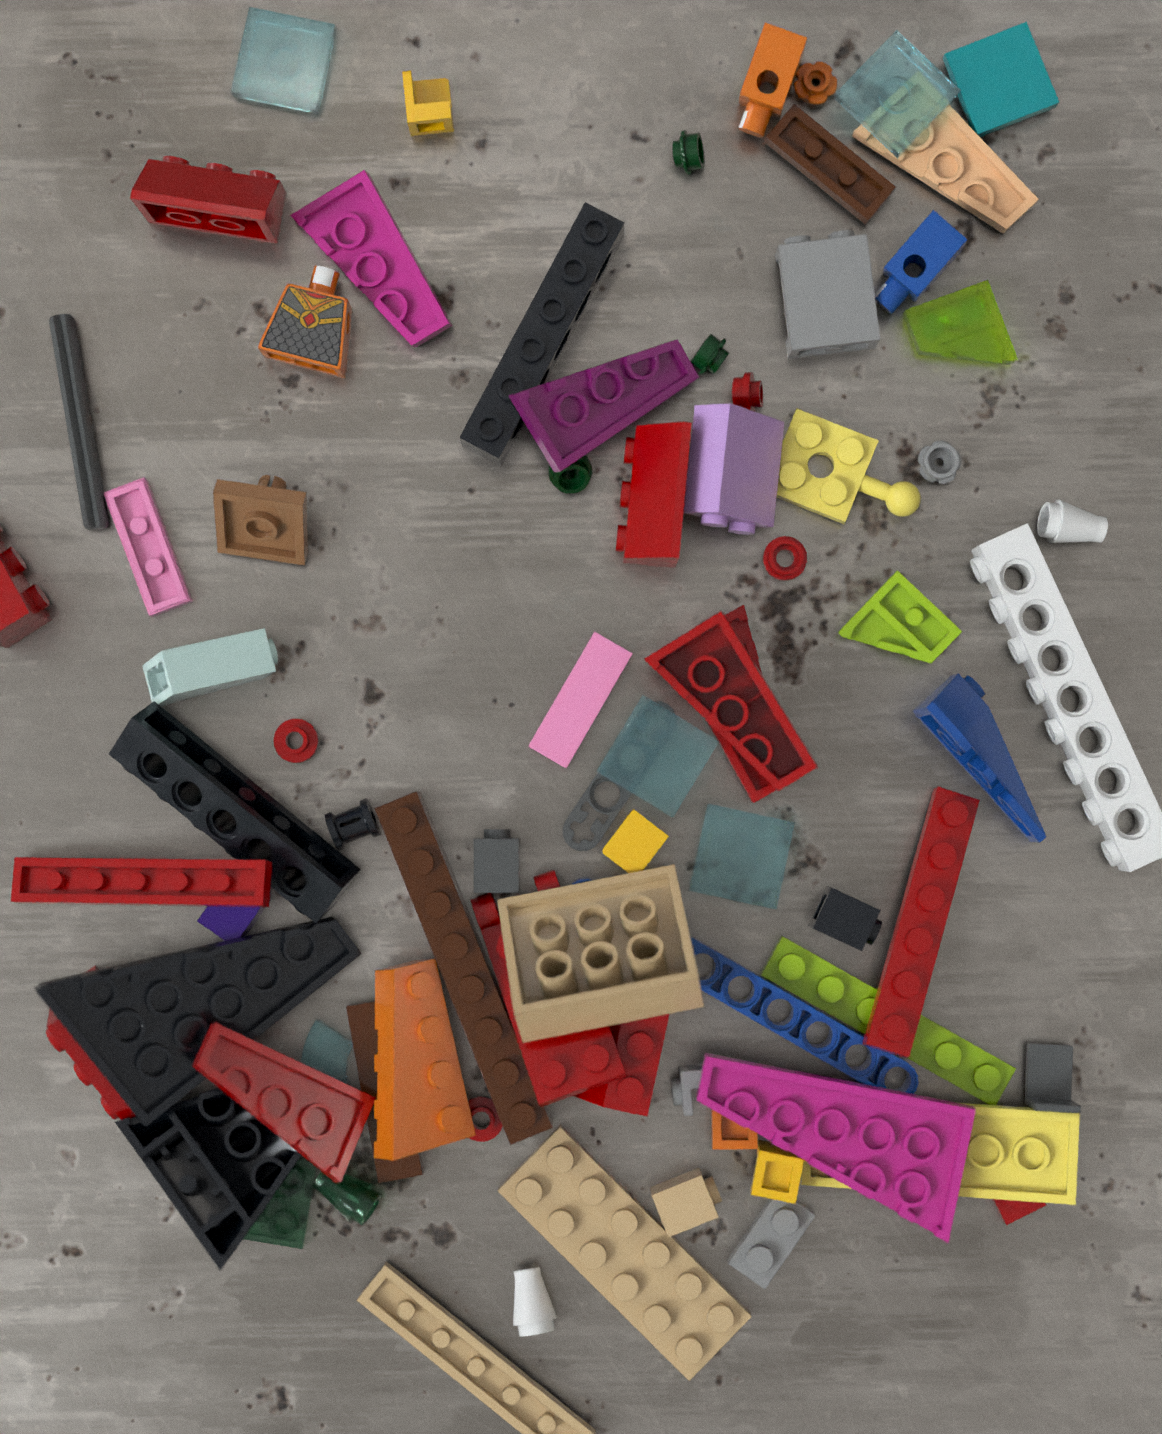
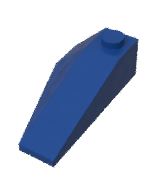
M959 673L951 675L912 712L1028 840L1036 843L1042 842L1046 838V834L991 710L982 700V697L985 696L984 690L969 675L964 678Z

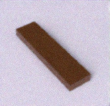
M375 1000L348 1005L346 1010L361 1091L376 1097L375 1100H377V1072H374V1054H378V1030H375ZM373 1104L367 1118L374 1156V1141H377V1119H374ZM420 1153L394 1161L374 1158L378 1183L419 1176L424 1173Z

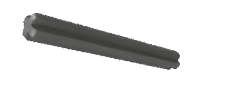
M58 314L50 317L49 325L83 526L88 530H98L108 527L109 518L103 494L104 489L76 323L70 314Z

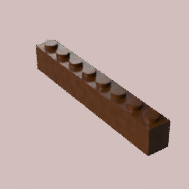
M421 791L413 792L376 807L375 811L510 1145L551 1129L553 1127L552 1115L548 1105L540 1107L499 984Z

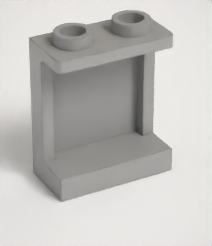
M841 230L830 233L828 239L811 241V237L808 235H800L784 240L785 244L778 245L775 259L780 269L788 333L786 340L787 358L793 359L875 349L880 341V332L867 234L855 235L853 230Z

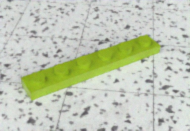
M781 935L760 975L865 1034L877 989ZM920 1016L908 1059L985 1103L997 1105L1016 1068L925 1016Z

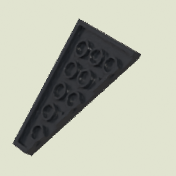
M333 917L320 919L317 923L313 921L48 980L41 982L34 989L146 1127L206 1079L192 1065L212 1023L216 1022L255 1040L362 953L338 921Z

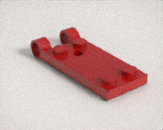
M554 869L533 877L538 891L560 887ZM486 893L470 899L539 1106L543 1107L627 1077L609 1026L525 1043L522 1042L514 1016L497 904L492 893Z

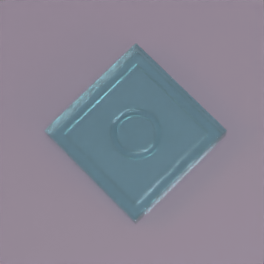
M249 7L231 88L232 95L234 97L318 114L336 34L335 24Z
M896 30L835 93L834 99L898 159L959 96L961 90Z
M642 695L597 769V772L673 818L719 741Z
M707 804L689 891L777 909L795 822Z

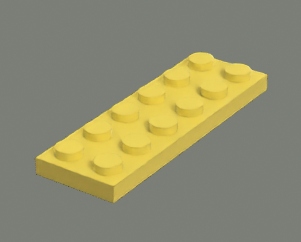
M962 1103L972 1105L976 1111L958 1194L959 1197L1076 1205L1080 1113L1035 1111L1029 1107ZM804 1160L801 1185L852 1189L809 1165Z

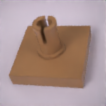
M270 475L262 476L259 479L258 485L217 479L213 490L218 553L305 565L308 555L307 492L286 489V482L277 476H274L271 487H268Z

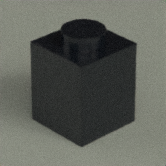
M826 886L808 926L862 951L866 943L869 945L874 943L880 932L882 921L877 918L881 910Z

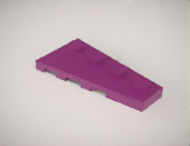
M676 339L508 396L554 472H561L698 379L699 376L680 342Z

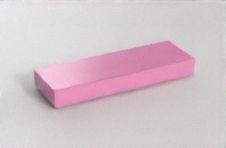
M143 477L104 492L105 500L148 615L154 617L193 602L148 480Z
M594 631L528 747L567 769L633 653Z

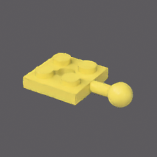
M796 408L782 442L777 488L778 499L844 525L858 491L884 500L888 510L900 517L913 514L921 502L919 490L910 482L900 481L889 485L865 475L879 440ZM824 455L832 461L833 471L829 476L817 478L809 472L808 462L814 456Z

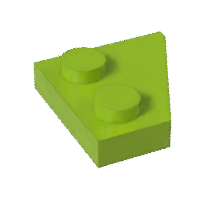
M896 570L838 633L844 638L856 640L931 664L962 631Z

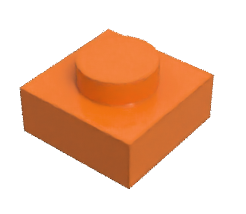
M711 1109L713 1150L758 1149L756 1132L747 1127H742Z

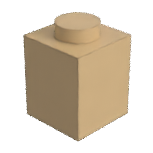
M700 1167L650 1187L651 1196L668 1238L719 1218L715 1204L722 1202L721 1196L713 1177L704 1179Z

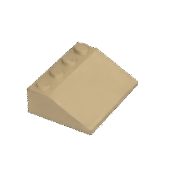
M675 864L497 900L514 1016L523 1043L704 1007Z

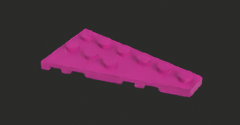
M705 1053L696 1095L698 1102L742 1127H747L770 1140L772 1144L786 1152L788 1150L807 1161L809 1165L869 1199L878 1201L897 1212L899 1216L912 1223L915 1222L931 1231L936 1237L949 1243L976 1111L972 1105Z

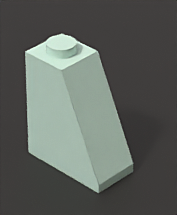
M265 628L162 650L142 665L151 701L164 706L264 679L276 672L275 665L278 662V655L273 640L267 639Z

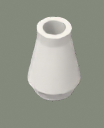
M1059 499L1054 503H1044L1037 521L1038 535L1046 538L1049 543H1101L1108 529L1106 517L1097 516Z
M540 1267L514 1271L513 1326H518L519 1336H531L554 1331L553 1319H556L557 1316L541 1276Z

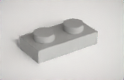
M769 1199L727 1259L728 1264L763 1289H766L815 1218V1213L798 1200H796V1204Z

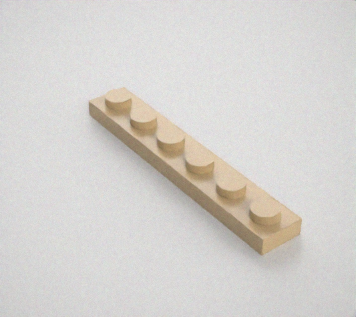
M387 1261L359 1295L357 1301L521 1434H596V1430Z

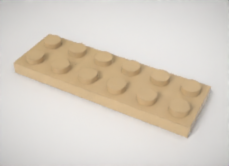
M561 1124L498 1188V1192L688 1381L752 1317L751 1312L674 1236L668 1238L664 1226Z

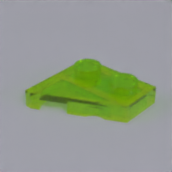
M988 280L906 309L903 312V317L918 355L1006 365L1012 364L1018 359Z

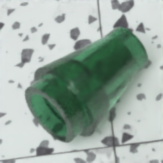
M321 1171L313 1184V1188L319 1191L350 1224L355 1221L363 1226L372 1216L382 1198V1195L375 1191L374 1184L346 1173L340 1183H335Z

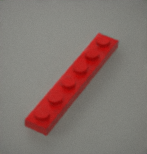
M939 786L933 789L863 1039V1045L904 1058L910 1057L980 802L979 799Z
M15 857L11 902L19 904L269 907L272 862L267 860Z

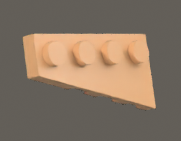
M919 72L853 131V138L1003 234L1039 200Z

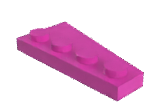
M361 171L290 215L311 236L325 254L339 266L352 283L366 295L411 346L416 348L453 326L367 171Z

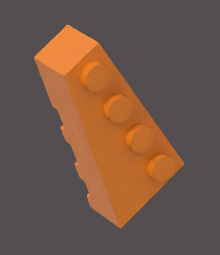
M435 958L414 960L375 970V1030H378V1054H374V1072H377V1100H374V1119H377V1141H374V1158L394 1161L475 1136Z

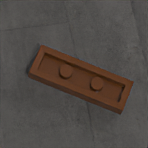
M795 104L791 106L766 136L765 143L865 225H867L896 188L895 185Z

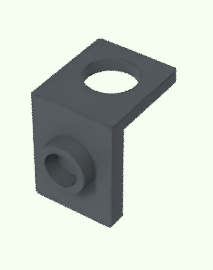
M1027 1043L1025 1104L1035 1111L1081 1113V1106L1071 1100L1073 1046Z

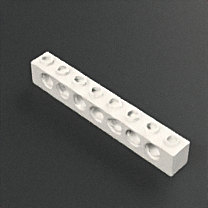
M1028 523L978 545L971 550L974 556L970 560L973 573L981 584L986 582L993 597L989 600L992 614L999 624L1004 622L1011 636V639L1007 640L1009 650L1016 663H1023L1030 677L1029 680H1026L1027 689L1033 701L1037 705L1042 703L1049 718L1045 721L1046 730L1055 745L1061 744L1068 759L1063 762L1065 771L1073 785L1079 784L1086 798V801L1082 802L1084 812L1093 826L1098 825L1105 841L1101 842V848L1107 861L1112 867L1117 865L1119 871L1132 872L1162 858V811ZM1007 568H1015L1022 574L1023 585L1020 590H1012L1006 585L1004 573ZM1028 607L1036 609L1041 615L1042 624L1037 631L1028 629L1023 622V613ZM1047 647L1056 650L1060 656V666L1055 672L1046 669L1042 663V653ZM1065 688L1073 689L1079 697L1078 707L1073 712L1065 710L1061 704L1060 697ZM1085 728L1093 730L1098 739L1097 746L1091 753L1083 750L1079 742L1080 734ZM1106 768L1111 770L1116 777V786L1110 793H1105L1098 783L1100 773ZM1125 809L1131 811L1135 818L1134 828L1127 834H1124L1117 824L1119 814Z

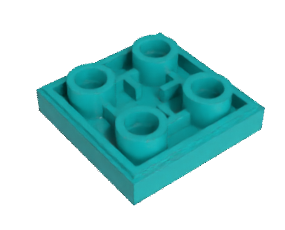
M1027 21L947 52L942 58L969 126L979 137L1056 108L1059 104L1058 97Z

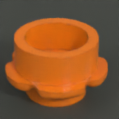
M817 61L815 64H803L797 70V81L794 83V89L798 97L812 105L825 103L829 95L832 96L837 89V78L832 75V68L821 61ZM818 79L820 84L814 86L811 81Z

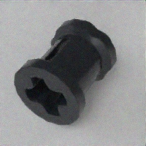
M367 798L360 800L359 806L334 815L332 812L324 814L330 836L338 851L346 849L347 843L371 834L373 837L381 835L377 819Z

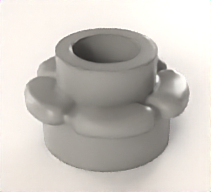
M935 441L930 447L925 446L918 455V463L921 465L919 472L928 482L949 483L956 477V470L961 467V456L950 443ZM936 459H941L943 461V465L941 467L936 466Z

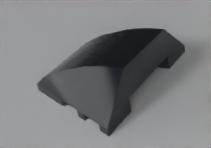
M220 1088L200 1093L197 1097L174 1104L146 1127L138 1117L131 1119L128 1117L115 1122L220 1271L302 1157L301 1154Z

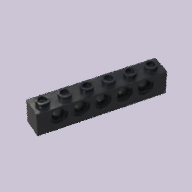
M586 202L584 203L459 437L464 448L502 466L524 425V421L508 395L547 382L624 237L625 222Z
M155 701L130 719L109 752V755L119 762L127 772L136 776L152 789L161 800L169 803L190 820L194 827L212 838L231 857L237 860H267L272 862L271 887L294 905L298 912L306 915L314 923H317L336 904L361 870Z

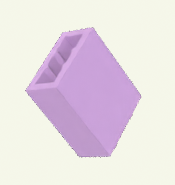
M731 403L695 405L683 513L701 517L700 524L704 526L727 527L729 525L728 532L735 534L753 535L755 534V527H773L784 422Z

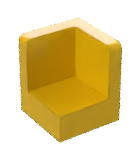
M411 70L402 71L407 123L411 136L454 132L448 79L438 78L413 81Z
M632 809L604 846L602 852L628 873L643 871L669 836Z
M758 1140L757 1159L750 1190L751 1195L796 1204L804 1159L788 1150L786 1152L772 1144V1142Z

